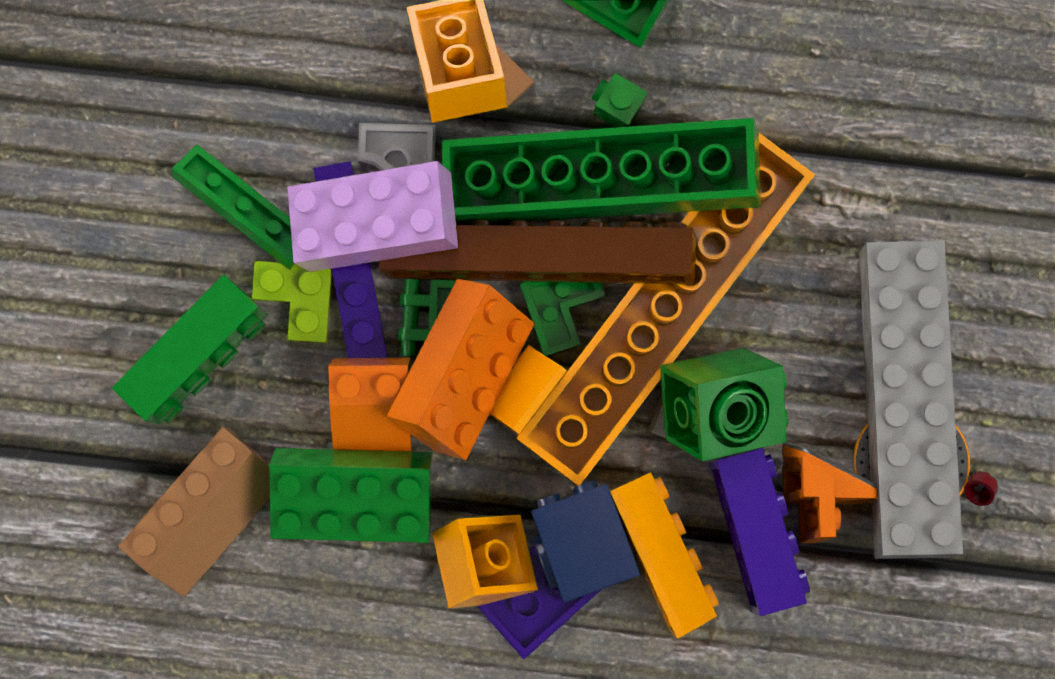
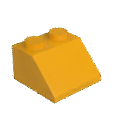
M528 345L524 352H520L489 415L518 436L566 374L567 370Z
M521 515L461 518L432 532L449 609L480 606L538 590Z

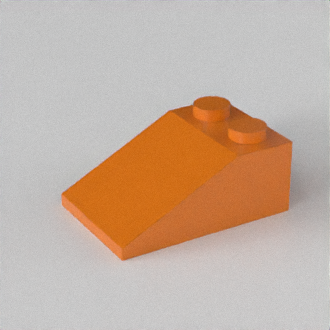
M411 357L333 358L328 366L333 450L412 452V435L387 417L411 369Z

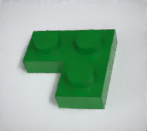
M582 282L520 283L531 320L535 323L534 329L543 355L548 357L581 346L569 309L604 298L605 293L602 284Z

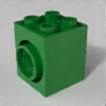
M745 348L660 365L665 440L701 461L787 442L786 427L788 426L789 418L785 409L784 396L787 379L782 365Z

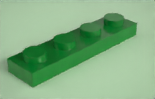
M196 144L172 168L170 176L291 270L295 263L293 262L290 217Z

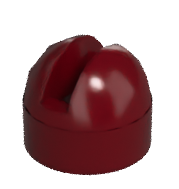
M979 471L974 473L964 486L966 498L978 506L991 504L998 492V482L988 472ZM979 484L984 485L981 491L976 488Z

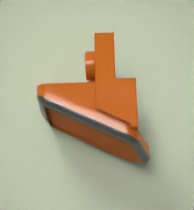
M788 442L782 444V458L785 464L782 466L783 496L786 504L798 505L799 543H817L836 537V531L841 526V512L839 507H835V504L856 505L878 499L877 489L871 481L805 447Z

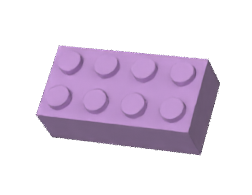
M438 161L287 187L293 262L309 272L458 248L451 172Z

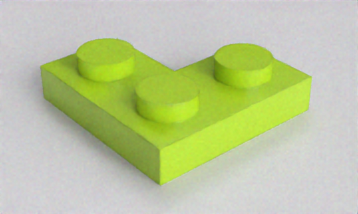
M255 261L252 300L290 303L288 341L327 344L332 268L309 272L297 264L289 270L279 262Z

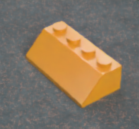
M650 472L610 490L624 532L671 634L678 639L717 617L714 607L718 606L719 602L711 585L703 586L697 574V571L703 569L693 548L686 550L680 537L686 534L685 528L677 512L670 515L664 500L670 498L661 477L654 479Z

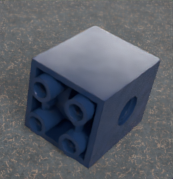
M596 480L575 487L573 490L574 496L563 500L560 499L559 494L536 501L537 509L531 511L539 535L532 538L550 590L558 588L563 603L640 575L608 485L604 484L598 487Z

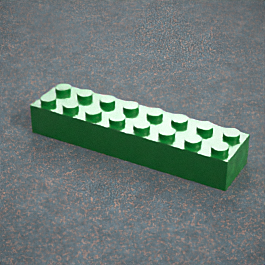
M754 118L442 140V165L451 172L456 225H470L471 221L486 220L498 224L509 223L515 220L530 222L761 207L759 130Z

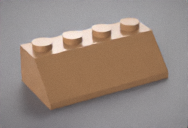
M222 427L118 547L147 573L185 597L270 500V463L231 429Z

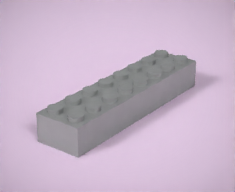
M945 241L866 242L859 252L870 479L875 485L878 499L872 500L875 559L944 558L962 555L963 543Z

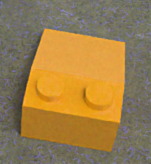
M439 0L406 7L432 123L507 108L504 75L484 1Z

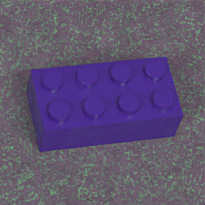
M763 448L709 462L751 612L764 616L807 604L805 594L810 593L809 582L805 571L799 570L796 566L794 555L799 554V548L793 531L788 532L785 528L783 517L788 515V510L783 494L781 492L775 493L771 478L777 477V472L771 454L765 455Z

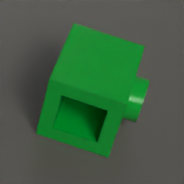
M614 73L609 82L603 79L592 97V100L597 102L593 115L615 128L630 127L644 105L648 92Z

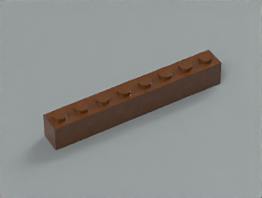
M474 220L471 221L470 225H456L458 248L381 260L379 263V270L388 279L694 284L697 238L693 228H687L686 224L679 222H668L663 224V227H648L646 223L627 222L624 224V227H609V224L600 221L587 222L585 226H570L569 223L564 221L547 222V226H532L530 222L515 220L510 221L508 226H497L490 221Z

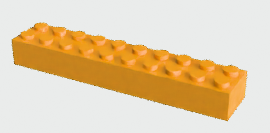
M759 133L761 207L688 212L681 223L686 224L687 228H693L697 238L695 283H634L516 438L517 441L576 486L582 484L661 379L660 365L675 361L815 176L813 172Z

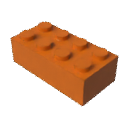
M457 279L387 417L433 451L467 460L535 323L492 286Z

